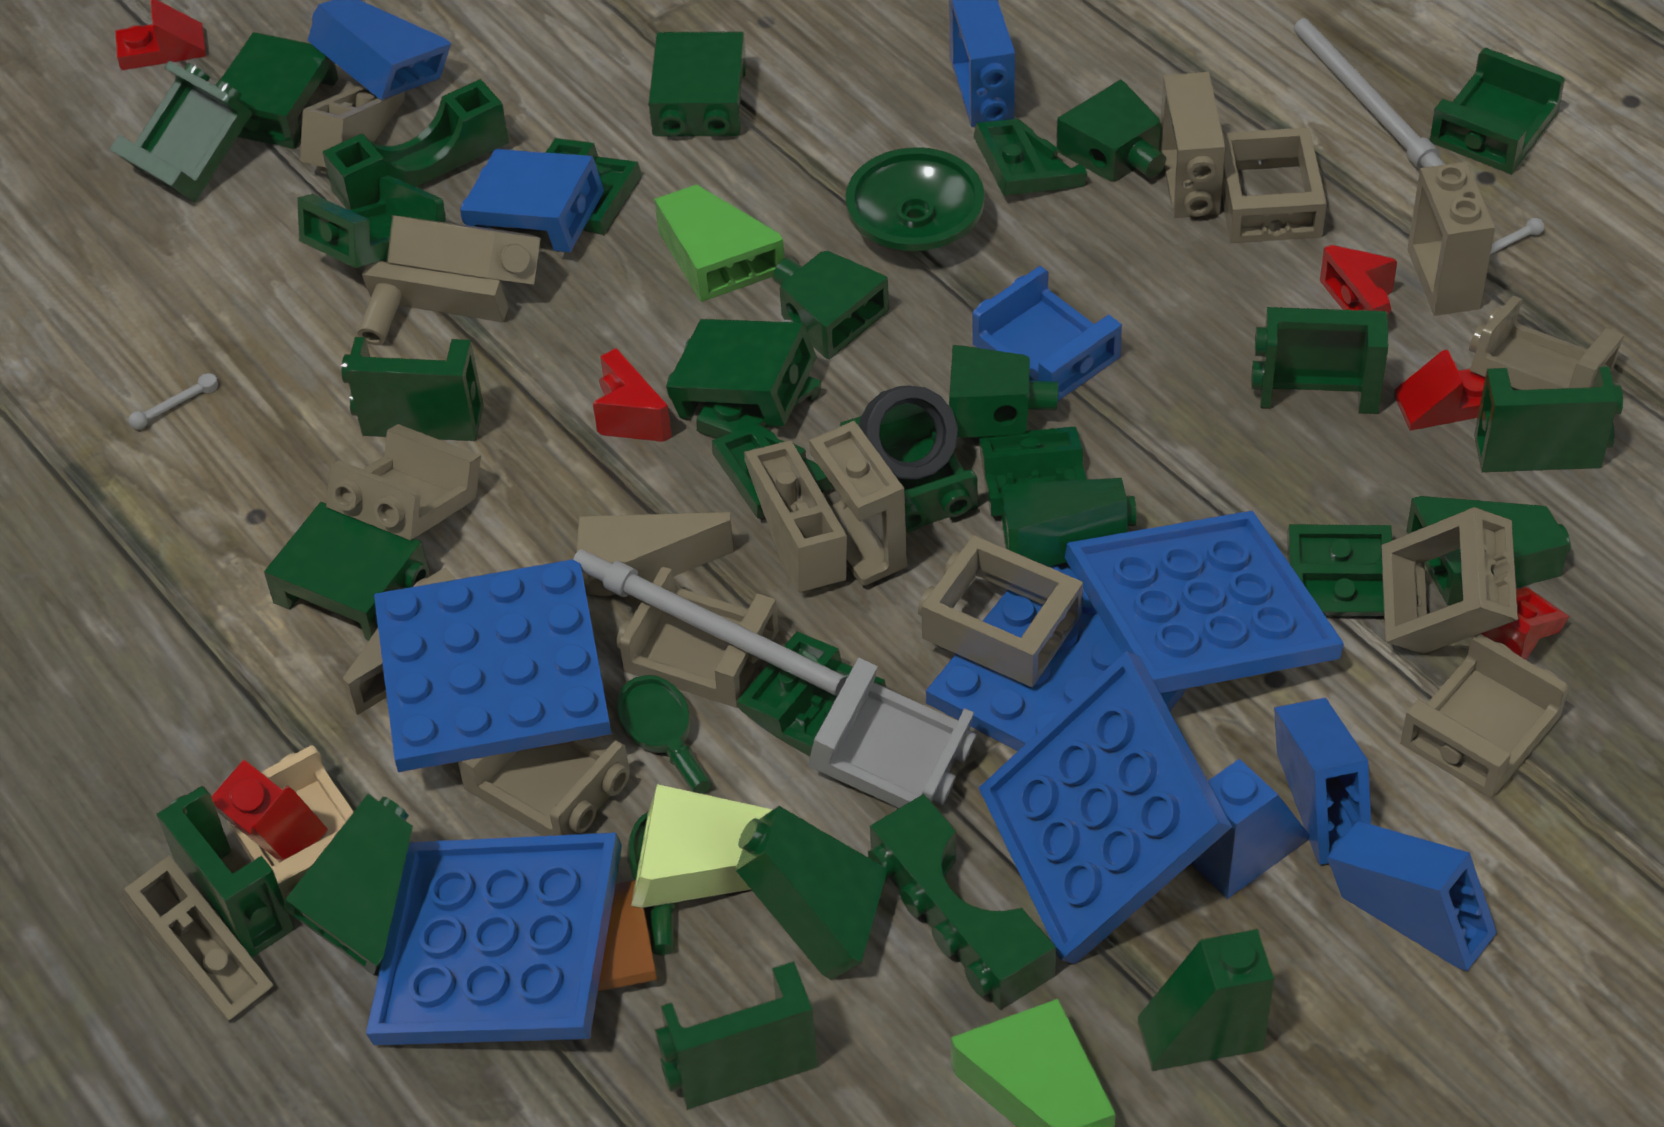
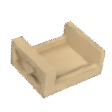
M313 745L298 753L287 755L279 763L261 773L282 790L287 785L290 786L323 822L328 831L320 841L279 862L227 820L229 827L250 859L254 861L262 856L273 869L284 902L354 812L327 774L320 753Z

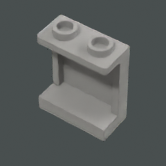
M858 658L814 739L808 766L898 808L922 794H925L932 804L936 802L943 806L956 779V776L949 773L955 760L965 763L976 740L977 734L969 731L975 712L964 708L959 720H955L874 683L878 666Z

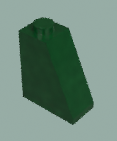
M1122 478L1001 484L1002 531L1005 549L1047 567L1067 562L1065 560V553L1068 542L1128 532L1127 526H1136L1135 496H1126Z
M1430 496L1412 498L1406 529L1408 534L1475 507L1512 520L1516 588L1562 576L1567 553L1571 550L1570 537L1565 526L1557 524L1547 506ZM1457 549L1424 562L1446 605L1450 606L1463 601L1461 550Z
M368 793L287 896L284 910L374 975L384 957L413 826L406 821L409 817L408 813L396 802L384 796L378 801Z
M781 806L776 807L760 819L753 818L746 825L739 838L738 846L742 849L736 868L739 876L823 976L833 980L862 963L888 869Z
M1258 929L1200 939L1138 1015L1137 1022L1152 1071L1264 1050L1274 977Z

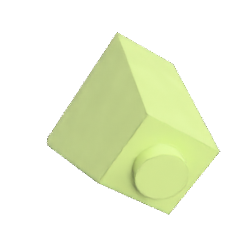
M657 784L647 816L631 906L644 908L751 890L736 872L742 849L738 846L739 838L746 825L753 818L760 819L773 809Z

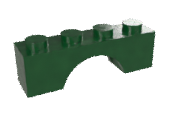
M479 79L442 96L438 111L431 123L418 136L405 143L394 146H382L373 143L361 133L322 151L332 192L348 210L367 206L380 200L381 177L390 175L417 187L508 144L509 138L503 103Z
M925 794L920 795L870 825L871 850L868 851V858L888 869L885 880L890 878L897 886L901 900L909 913L915 918L922 916L932 928V935L939 949L947 957L954 955L965 968L964 972L969 984L979 996L984 997L987 995L1001 1011L1055 977L1056 946L1022 907L1004 911L985 910L966 903L950 889L945 878L956 862V830Z

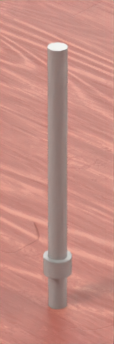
M1303 18L1295 24V33L1407 150V158L1419 170L1424 167L1445 165L1439 158L1440 151L1428 138H1420L1308 19Z
M580 549L573 558V560L581 564L582 572L602 581L605 589L621 597L631 595L835 696L839 695L846 682L845 676L639 577L638 571L635 568L620 561L610 563L584 549Z

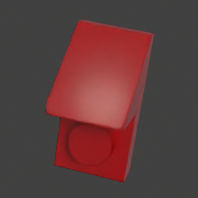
M150 0L152 24L136 25L126 29L115 30L117 60L121 71L166 64L168 61L178 62L206 57L202 23L159 0Z
M1330 245L1324 247L1320 282L1342 310L1387 311L1388 319V314L1391 311L1388 295L1394 289L1397 261L1387 256Z
M617 348L601 355L603 377L599 379V383L605 396L593 403L597 432L603 436L665 442L672 438L669 410L665 401Z
M1445 349L1399 385L1394 391V398L1410 431L1478 418L1485 376L1474 373L1470 369L1458 371L1449 350Z
M1525 587L1516 589L1518 620L1480 634L1494 642L1504 644L1513 653L1527 660L1539 639L1558 634L1570 616L1530 588Z
M245 759L242 760L211 796L215 808L221 816L279 862L320 841L328 831L323 822L290 786L287 785L282 790Z

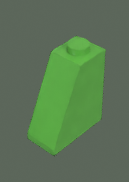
M697 184L654 199L658 232L700 302L773 277L776 266L785 259L784 243L780 233Z
M1058 999L951 1037V1067L955 1076L1015 1126L1115 1127L1116 1114Z

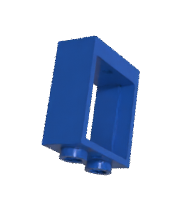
M949 0L950 60L971 127H976V123L1015 119V51L998 0Z

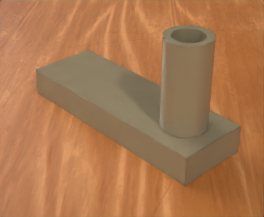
M378 261L365 265L362 272L371 299L359 327L358 336L366 337L367 343L372 345L384 344L398 306L502 323L509 307L500 280Z

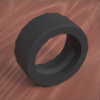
M906 385L882 391L867 404L859 420L860 429L897 479L919 480L934 475L949 462L956 448L958 426L953 410L941 395L926 387ZM904 403L916 404L925 409L932 417L936 428L935 442L930 452L922 459L911 463L900 462L892 458L883 448L880 439V424L886 413L893 407Z

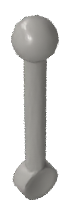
M1531 218L1525 227L1492 243L1490 254L1528 235H1540L1544 230L1543 221L1539 218Z
M211 373L203 374L199 377L198 384L145 412H133L129 416V425L136 430L143 429L147 425L148 420L201 392L212 393L218 388L216 376Z

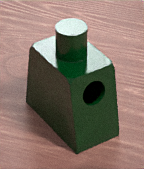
M1121 79L1057 118L1056 147L1059 148L1058 153L1108 181H1118L1135 169H1138L1147 177L1153 178L1162 171L1166 164V156L1160 152L1162 127L1160 118Z
M821 251L803 266L790 258H785L779 262L774 270L773 280L780 285L782 317L784 320L804 323L813 348L828 360L889 311L888 277L833 252Z
M953 345L949 406L953 410L958 426L957 438L1022 435L1027 430L1028 409L1057 411L1058 382L1029 380L1030 358L1024 354Z

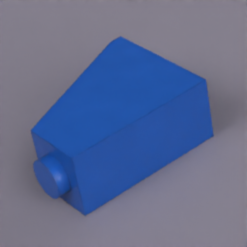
M331 0L319 4L313 13V23L307 40L380 100L439 79L452 44L437 34L361 0Z
M1325 697L1274 707L1277 755L1304 828L1309 833V841L1319 865L1329 863L1327 857L1333 851L1335 845L1343 839L1357 821L1371 824L1368 759Z
M1238 759L1208 780L1232 828L1191 863L1227 899L1309 840V833L1282 798L1241 759Z
M1357 821L1343 839L1335 845L1333 851L1327 857L1342 898L1459 969L1468 971L1497 933L1470 852Z

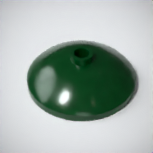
M911 147L882 153L864 163L853 174L846 189V210L853 226L869 240L900 251H927L955 242L971 231L979 221L984 209V187L977 172L961 158L932 148Z

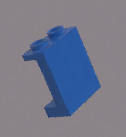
M495 149L486 166L480 171L479 178L468 197L462 202L460 209L461 219L466 226L490 229L491 226L547 230L554 251L571 252L601 198L604 188L593 156Z
M1039 266L1027 275L1018 277L1008 288L993 298L986 299L979 304L972 313L973 345L977 348L1028 356L1030 358L1029 380L1058 382L1059 401L1121 357L1122 324L1109 314L1097 323H1092L1050 291L1048 287L1049 272L1042 266Z

